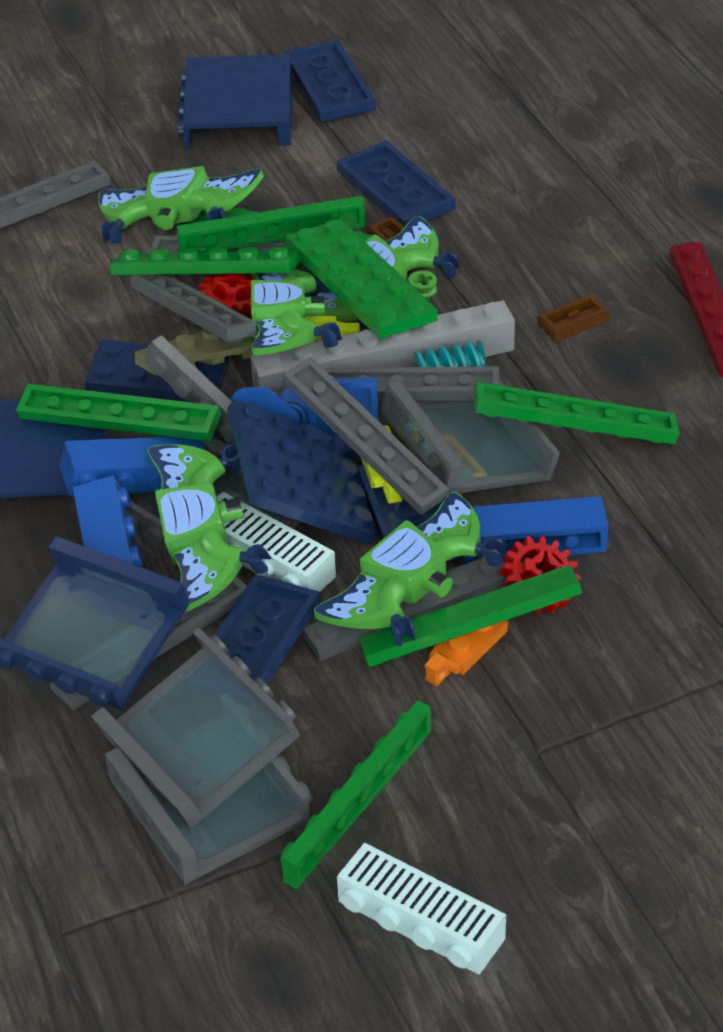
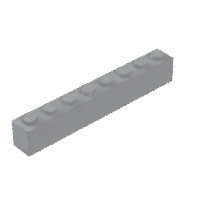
M502 300L439 314L436 322L379 339L371 330H363L343 335L342 340H337L338 345L331 348L324 347L321 340L278 353L251 356L253 387H268L272 391L288 387L284 383V373L309 357H312L322 368L414 367V351H419L423 357L425 350L431 348L436 355L439 347L444 346L449 352L451 345L457 344L462 350L464 343L470 342L475 348L478 340H481L486 357L514 351L515 319L505 301Z

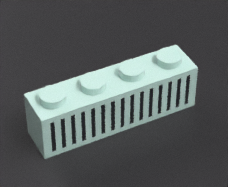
M225 492L217 496L219 502L234 498ZM241 502L244 518L224 523L228 545L241 547L246 552L249 547L259 544L271 556V559L262 560L268 567V571L257 575L319 592L336 577L335 552L243 502ZM242 563V566L253 571L248 563Z
M366 843L360 847L337 876L338 900L348 910L354 913L360 912L377 921L384 929L396 931L412 939L417 946L437 952L448 958L452 964L459 968H467L480 975L505 940L506 914Z

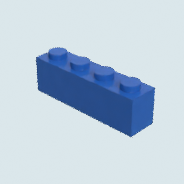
M175 437L65 441L59 467L69 496H74V486L111 475L115 476L120 488L126 486L128 493L155 492L161 489L162 480L150 459L148 449L155 445L176 444L205 450L203 442Z
M114 475L74 486L73 492L84 547L138 567L144 566L140 548L138 545L134 546L133 537H137L138 533L133 517L127 514L126 508L132 507L126 486L120 488ZM99 613L105 624L119 621Z
M602 496L472 507L480 523V542L482 543L490 537H498L502 541L506 553L510 551L515 542L518 541L522 544L528 536L533 539L534 543L541 536H545L546 544L550 546L556 540L559 542L557 550L560 552L569 550V555L607 552L608 522ZM477 553V556H464V563L482 558L484 554Z

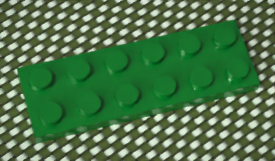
M331 220L320 226L303 228L298 232L285 235L286 247L290 251H299L300 261L379 339L437 321L438 310L343 220Z

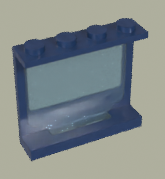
M56 536L48 547L55 566L5 639L0 638V666L5 669L13 667L21 670L35 681L41 682L46 680L54 683L59 689L68 694L76 692L84 695L98 706L106 707L109 705L122 710L189 606L183 583Z

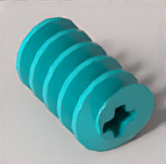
M478 340L475 348L470 342L464 343L462 350L457 344L451 345L449 352L442 346L438 348L436 355L431 348L425 350L423 357L419 351H414L413 363L414 367L486 366V356L481 340Z

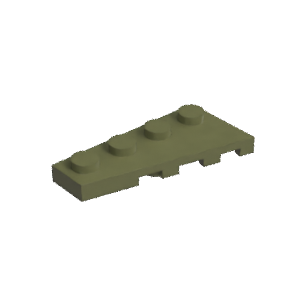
M203 329L195 334L179 335L175 340L168 342L194 366L197 361L215 365L225 363V356L240 355L242 359L251 358L253 356L252 344L256 337H246L240 343H226L222 338ZM150 345L148 348L135 351V364L156 375L146 363Z

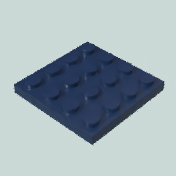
M233 399L227 411L250 504L370 545L377 537V532L365 491L357 473L358 468L352 448L338 435L321 431L310 424L305 425L291 420L286 415L275 414L261 409L256 404Z

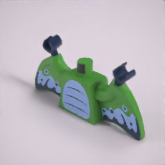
M204 166L150 173L147 186L136 189H104L99 193V206L104 217L109 222L101 226L103 240L106 242L111 239L113 244L122 241L120 228L125 229L132 223L150 216L153 223L164 230L171 229L176 223L195 220L201 210L207 212L205 215L208 221L227 218L225 212L241 202L263 179L262 170L254 169L227 177H208Z
M414 216L399 234L389 240L384 241L375 234L365 241L406 281L407 272L416 268L440 266L445 277H454L456 275L455 268H460L454 253L446 252L438 257L439 243L437 235L431 225L421 216ZM318 289L304 295V297L324 296L325 316H336L337 321L357 320V323H360V331L368 329L332 292L322 293Z
M297 269L292 270L290 273H251L255 279L251 280L252 320L256 322L257 335L253 336L256 337L252 344L253 355H267L294 349L311 343L317 336H321L323 345L326 348L335 347L338 345L337 340H342L339 326L336 323L331 322L319 327L318 323L305 319V317L325 316L324 296L304 297V294L315 291L317 286H319L322 293H331L317 277Z
M176 444L151 446L148 449V454L162 480L161 489L156 490L155 494L165 544L173 565L177 564L180 569L181 582L189 601V606L185 612L204 604L224 590L237 576L243 562L248 563L257 574L267 572L268 567L262 560L271 559V556L262 545H253L244 552L241 547L227 544L228 539L224 523L244 518V513L239 497L219 502L213 484L226 472V467L230 466L233 470H241L236 445H226L221 452V459H218L206 450L192 446Z
M451 492L429 520L417 527L408 520H405L360 558L361 573L344 592L316 606L314 609L315 618L336 626L356 629H380L391 626L394 643L397 646H402V636H411L414 641L416 640L413 621L410 617L404 616L400 608L402 601L414 604L429 591L439 597L446 596L453 585L452 578L446 575V562L455 557L477 556V553L484 554L488 565L499 566L503 562L500 554H506V550L502 541L495 536L487 538L482 543L480 542V523L476 512L459 493Z

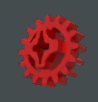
M251 273L213 274V278L204 277V283L199 285V292L244 316L252 318L251 280L255 279Z
M528 536L522 544L518 541L515 542L510 551L504 556L502 560L504 565L500 569L499 574L507 578L503 582L502 588L569 564L574 571L578 563L567 560L570 554L569 550H564L563 552L557 550L559 546L558 541L555 540L550 546L546 544L545 536H541L536 543ZM575 573V575H576V577H577V579H578V581H579V580L581 579V577H580V575H578V574ZM572 598L554 603L545 608L549 614H553L558 606L563 609ZM543 608L534 610L535 614H539Z

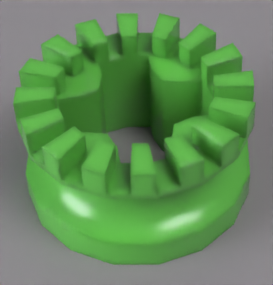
M416 271L409 276L408 281L424 298L430 300V297L433 298L436 295L437 278L432 272Z

